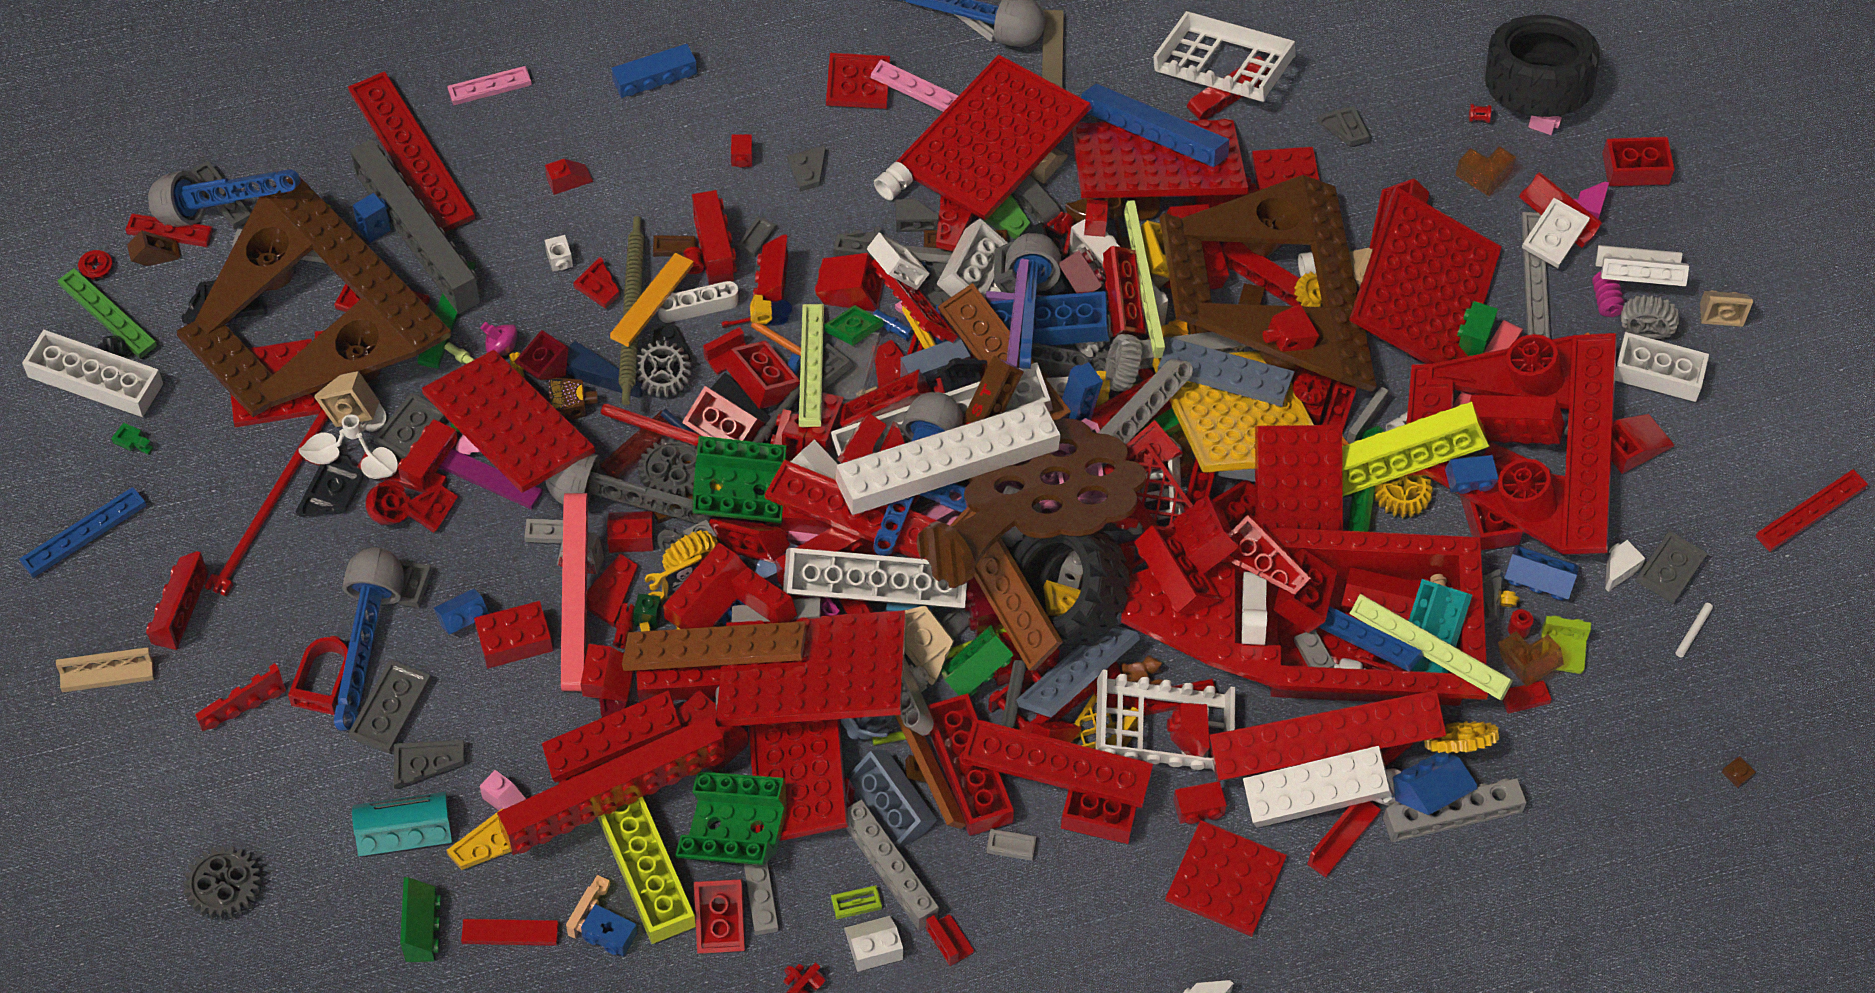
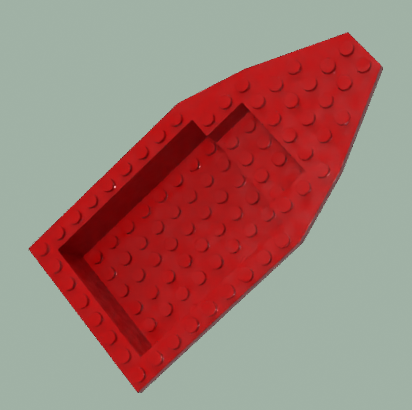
M1296 528L1268 530L1290 556L1303 548L1337 571L1329 606L1341 611L1350 567L1420 583L1422 579L1430 581L1431 576L1443 574V577L1447 580L1445 583L1446 587L1472 594L1456 648L1487 665L1480 537ZM1227 557L1205 572L1221 600L1192 614L1178 613L1171 607L1170 599L1162 592L1159 586L1160 583L1150 573L1149 568L1129 576L1130 587L1126 588L1128 599L1124 611L1121 613V623L1212 667L1270 686V697L1379 702L1437 690L1440 705L1460 706L1462 698L1487 700V692L1449 670L1448 673L1409 672L1380 657L1379 663L1393 667L1395 671L1308 667L1294 643V637L1306 631L1273 610L1279 586L1266 580L1267 626L1265 645L1242 644L1243 574L1250 571L1231 563ZM1341 611V612H1343V613H1345V614H1347V615H1349V616H1351V617H1353V618L1359 620L1358 618L1352 616L1349 612ZM1319 627L1315 628L1334 664H1339L1342 658L1355 660L1356 653L1360 647Z

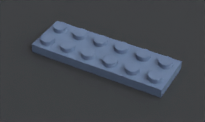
M1171 337L1158 366L1159 370L1170 359L1187 361L1193 367L1192 376L1188 381L1281 407L1294 376V371Z
M1114 625L1107 634L1100 633L1098 641L1088 645L1080 644L1017 699L1018 706L1052 717L1098 677L1103 669L1106 670L1127 650L1132 648L1140 640L1138 632Z

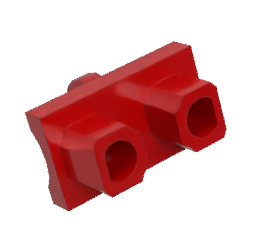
M815 962L801 975L800 972L804 969L801 964H798L795 968L788 965L784 969L787 977L783 982L786 985H789L792 981L795 983L786 993H808L802 988L806 983L816 991L826 981L818 971L820 966Z

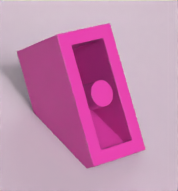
M1605 181L1580 191L1579 198H1574V200L1599 219L1609 182Z

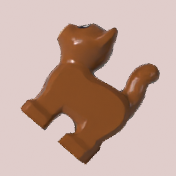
M1148 655L1142 662L1132 664L1121 663V674L1127 675V681L1138 682L1141 677L1149 678L1148 673H1161L1160 666L1162 662H1159L1152 655ZM1149 678V684L1160 685L1163 681L1162 679L1150 681Z

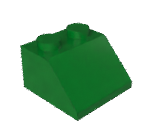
M1473 301L1471 309H1466L1463 318L1466 323L1465 325H1460L1457 336L1461 337L1458 346L1468 356L1485 352L1498 308Z

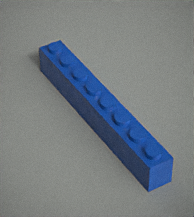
M1099 84L1093 85L1081 95V98L1090 102L1092 107L1087 114L1195 160L1215 167L1228 157L1229 139Z

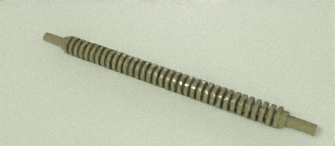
M640 216L633 218V231L628 235L623 317L641 296L645 237L641 232L642 218ZM638 336L629 347L621 344L618 383L622 388L621 403L623 405L630 404L631 389L636 383Z

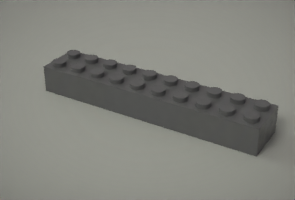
M370 139L350 149L356 177L369 195L374 193L379 199L382 198L388 206L386 211L390 217V223L440 291L445 295L457 314L479 304L478 294L481 292L476 284V281H478L476 273L473 269L469 270L465 258L456 253L457 250L453 242L447 241L444 230L436 226V221L432 214H427L423 202L415 198L412 187L406 186L402 174L395 171L391 159L385 158L382 147L380 145L376 146L373 140Z

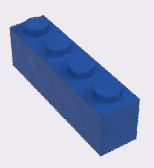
M688 44L611 68L613 82L621 98L697 74L696 60Z
M1089 362L1083 365H1076L1070 370L1062 400L1071 412L1065 419L1082 421L1085 418L1088 420L1092 418L1103 381Z

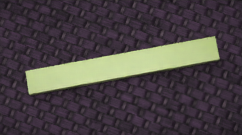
M1135 200L1127 201L1124 215L1131 249L1136 250L1141 298L1153 357L1162 358L1165 344Z
M803 304L799 427H821L824 304Z
M1362 594L1358 596L1350 612L1352 616L1366 624L1422 650L1424 657L1499 700H1503L1513 682L1509 677Z

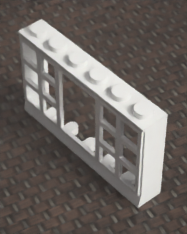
M1186 11L1153 57L1154 68L1157 72L1264 102L1287 66L1296 57L1295 41ZM1188 31L1200 34L1195 42L1183 39ZM1205 36L1217 39L1213 46L1201 44L1200 42ZM1222 41L1253 49L1233 78L1229 75L1225 78L1217 77L1211 70H1208L1207 73L1200 72ZM1179 43L1191 46L1187 53L1175 51ZM1196 48L1208 51L1204 58L1193 56L1192 53ZM1258 51L1270 54L1266 61L1253 57ZM1170 55L1183 58L1179 64L1175 60H1172L1170 63L1166 62ZM1275 56H1280L1275 64L1271 63ZM1188 59L1200 63L1197 68L1193 65H1190L1188 68L1183 67ZM1249 63L1262 66L1257 73L1245 70ZM1267 67L1271 68L1266 76L1262 75ZM1241 74L1253 77L1251 82L1244 81L1243 84L1236 82ZM1259 79L1263 80L1259 88L1254 87Z
M1102 670L1097 678V750L1153 764L1166 763L1172 767L1190 766L1194 770L1205 768L1213 769L1214 771L1212 758H1208V751L1203 757L1186 755L1183 751L1182 754L1143 749L1144 698L1178 703L1207 704L1208 710L1209 707L1223 708L1224 723L1208 721V726L1224 728V732L1235 730V687H1230L1225 694L1215 693L1214 686H1207L1204 691L1193 690L1192 683H1185L1182 688L1171 687L1170 680H1163L1160 685L1149 684L1148 677H1141L1138 682L1127 681L1126 674H1119L1116 679H1107V670ZM1107 693L1118 694L1117 709L1106 707ZM1123 695L1139 697L1138 712L1123 710ZM1106 713L1117 714V729L1106 728ZM1122 715L1138 717V732L1122 730ZM1106 733L1117 735L1116 746L1105 744ZM1122 735L1138 737L1137 748L1122 747Z

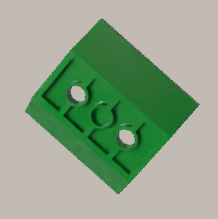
M699 436L694 470L692 513L781 523L783 506L765 499V494L757 495L754 490L759 488L764 490V492L767 491L786 458V445ZM718 484L721 486V489L713 490L710 485Z
M711 772L697 773L692 791L698 800L689 835L680 836L675 856L686 859L765 865L777 853L787 813L785 779ZM721 821L719 827L710 829L713 822ZM757 825H764L763 830L759 833L753 832Z

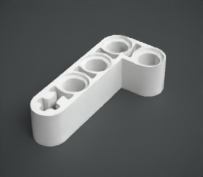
M726 281L678 293L672 292L657 311L658 317L662 322L671 323L732 309L739 302L738 286L734 282Z
M1244 572L1242 644L1265 645L1267 626L1266 579L1251 572Z

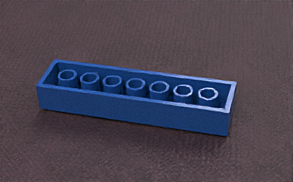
M1106 291L1036 297L1033 343L1050 346L1109 341ZM1014 299L988 302L1010 331ZM936 305V310H937L938 313L942 316V314L939 312L938 307H937V306H939V305ZM1021 325L1020 342H1019L1020 345H1021V336H1022V325ZM936 337L937 344L948 341L946 339L942 341Z

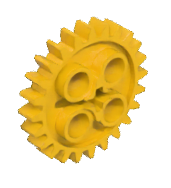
M1310 271L1309 274L1305 273L1296 282L1294 294L1298 296L1296 301L1302 302L1301 306L1320 307L1322 300L1317 274Z
M1467 721L1464 723L1454 722L1446 724V736L1426 740L1424 744L1427 750L1432 752L1438 751V753L1444 751L1446 753L1476 751L1478 748L1484 749L1485 746H1492V743H1497L1499 731L1496 724L1491 725V723H1485L1484 721L1479 723L1476 721L1471 723Z

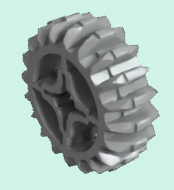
M1643 295V297L1635 296L1634 299H1629L1623 306L1621 322L1626 332H1632V334L1654 340L1658 338L1664 340L1665 337H1671V334L1675 333L1679 324V314L1675 304H1669V300H1662L1661 297L1656 298L1653 295L1651 297Z
M1117 335L1110 345L1104 367L1106 380H1110V389H1113V391H1127L1136 381L1142 360V345L1140 344V339L1133 337V335Z
M667 340L664 342V346L660 345V341H656V347L649 343V350L642 348L641 353L643 355H637L639 362H637L636 377L638 378L636 381L642 384L641 388L643 391L649 388L648 395H652L654 391L657 398L661 396V393H664L666 398L669 397L668 392L670 391L673 395H676V388L683 390L684 386L682 383L688 384L689 382L687 376H691V371L689 370L691 362H686L689 356L687 354L682 355L684 352L683 348L676 350V343L669 347ZM658 355H668L664 359L657 357ZM648 361L654 368L649 378L645 374V367ZM675 361L680 365L677 377L671 371ZM658 367H661L662 369L666 367V371H659ZM662 379L668 381V383L664 384L657 382Z

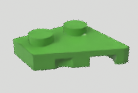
M1012 195L987 220H984V222L998 230H1007V235L1014 239L1020 237L1030 228V221Z

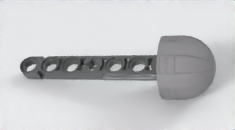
M596 454L577 461L567 469L545 480L550 494L561 504H564V493H587L588 502L591 494L697 524L704 520H707L709 523L711 519H715L713 515L692 513V499L598 474L600 457ZM608 486H613L618 491H612L608 488ZM629 492H634L638 494L639 497H633L630 495ZM671 504H677L682 509H676Z

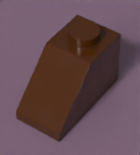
M141 230L127 244L131 262L145 266H153L180 258L176 240Z

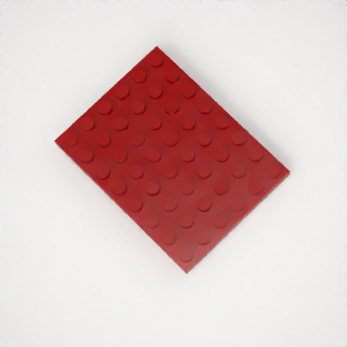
M998 54L896 162L902 163L910 171L913 180L980 218L987 220L1092 107L1090 102Z
M1228 119L1185 120L1229 139L1228 157L1215 167L1111 123H1077L1071 130L1081 198L1248 194V185L1234 121Z
M1396 187L1391 193L1349 321L1426 364L1467 357L1468 355L1458 346L1461 337H1458L1457 334L1460 325H1465L1466 323L1463 320L1467 308L1471 309L1473 301L1484 304L1502 246Z
M901 610L820 616V618L812 619L802 617L798 620H791L790 622H806L807 631L802 660L721 666L715 720L717 727L901 715L906 612ZM761 620L755 622H730L726 623V626L769 624L772 622H763Z

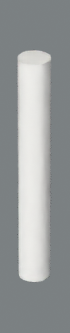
M1710 603L1704 604L1675 652L1678 657H1684L1713 609Z

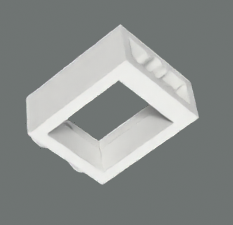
M881 233L877 234L867 248L888 275L916 290L930 274L907 247Z

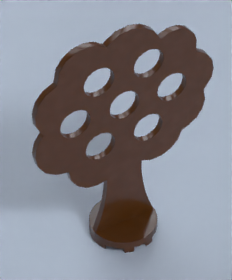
M1065 418L1053 420L1060 433L1059 444H1070L1076 447L1077 450L1073 454L1064 457L1053 456L1050 453L1032 458L1029 463L1024 465H1010L967 479L971 483L965 489L964 500L966 506L973 512H976V514L954 526H949L943 522H933L925 527L917 536V549L922 560L926 557L932 569V576L937 581L944 579L948 582L949 588L964 585L973 578L975 566L987 550L1014 526L1021 533L1034 538H1051L1060 534L1084 536L1101 530L1106 523L1121 521L1129 517L1137 507L1136 492L1141 490L1146 484V470L1136 462L1127 461L1128 451L1126 445L1119 438L1109 434L1092 433L1090 427L1079 420ZM1095 463H1108L1115 467L1112 473L1104 476H1094L1086 472V469ZM1054 471L1064 472L1070 476L1066 482L1058 485H1049L1041 481L1045 474ZM1009 480L1018 481L1024 485L1021 491L1013 494H1002L995 490L998 484ZM1088 491H1100L1108 496L1105 501L1093 505L1085 504L1078 500L1081 494ZM1044 500H1054L1062 504L1058 511L1050 514H1041L1033 510V506L1036 503Z

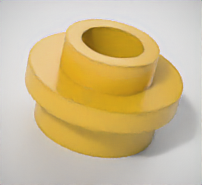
M1502 591L1500 605L1504 607H1517L1520 597L1516 596L1515 592Z

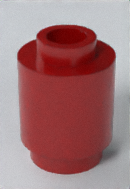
M1518 609L1512 613L1507 627L1508 633L1512 638L1520 640L1528 636L1533 624L1532 614L1524 609Z

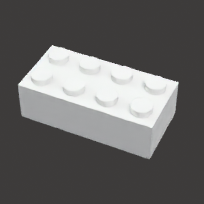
M977 220L964 230L937 285L952 297L973 283L981 295L985 297L986 291H988L994 279V249L1007 244V242L983 220Z
M1625 332L1616 361L1615 381L1696 402L1702 387L1709 354Z

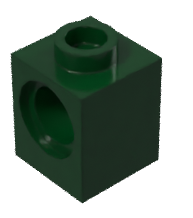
M638 593L633 612L635 626L648 622L650 628H658L662 610L660 596Z

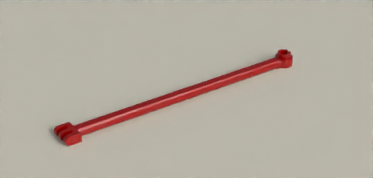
M323 408L218 576L211 574L205 584V589L211 590L213 587V592L219 593L221 590V595H228L233 587L232 581L229 580L304 459L298 449L312 436L319 434L329 419Z

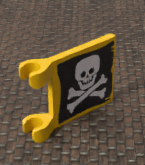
M697 555L662 573L646 575V583L655 581L649 585L650 590H656L662 585V592L654 591L648 595L660 596L662 604L665 599L675 593L702 562L701 555Z

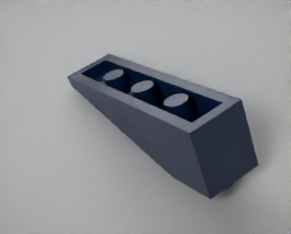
M574 341L568 347L566 376L622 393V388L618 383L619 369L577 341ZM636 381L631 389V396L637 398L643 396L642 384Z

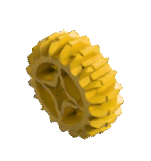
M1427 475L1402 476L1375 485V501H1379V508L1385 507V513L1393 512V517L1401 514L1403 519L1408 514L1412 518L1414 513L1419 515L1422 509L1425 510L1431 501L1433 491L1431 479H1426Z
M701 530L684 535L683 538L677 539V542L672 543L671 547L665 550L666 553L662 556L663 567L666 571L697 555H701L703 561L718 544L716 537L708 531L702 532Z

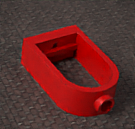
M337 636L320 638L313 641L306 648L288 694L291 706L335 715L348 649L341 638ZM326 652H335L344 657L330 696L302 690L316 657Z

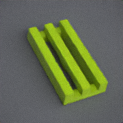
M877 885L831 895L836 920L882 910ZM874 894V896L867 897L863 899L859 898L849 902L838 904V901Z

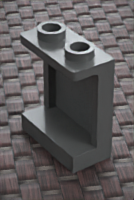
M1013 242L994 249V283L1001 292H1015L1017 274L1013 269L1005 272L1006 254Z

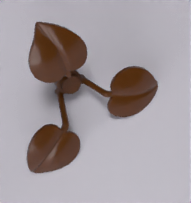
M1130 197L1127 200H1135L1139 220L1152 219L1159 213L1161 197ZM1084 198L1065 204L1067 214L1072 216L1074 224L1085 219L1087 199H1097ZM1106 198L1105 201H1108L1107 216L1115 220L1118 239L1115 238L1116 243L1120 247L1131 249L1129 235L1122 238L1118 220L1123 213V209L1125 210L1124 201H1121L1120 198Z

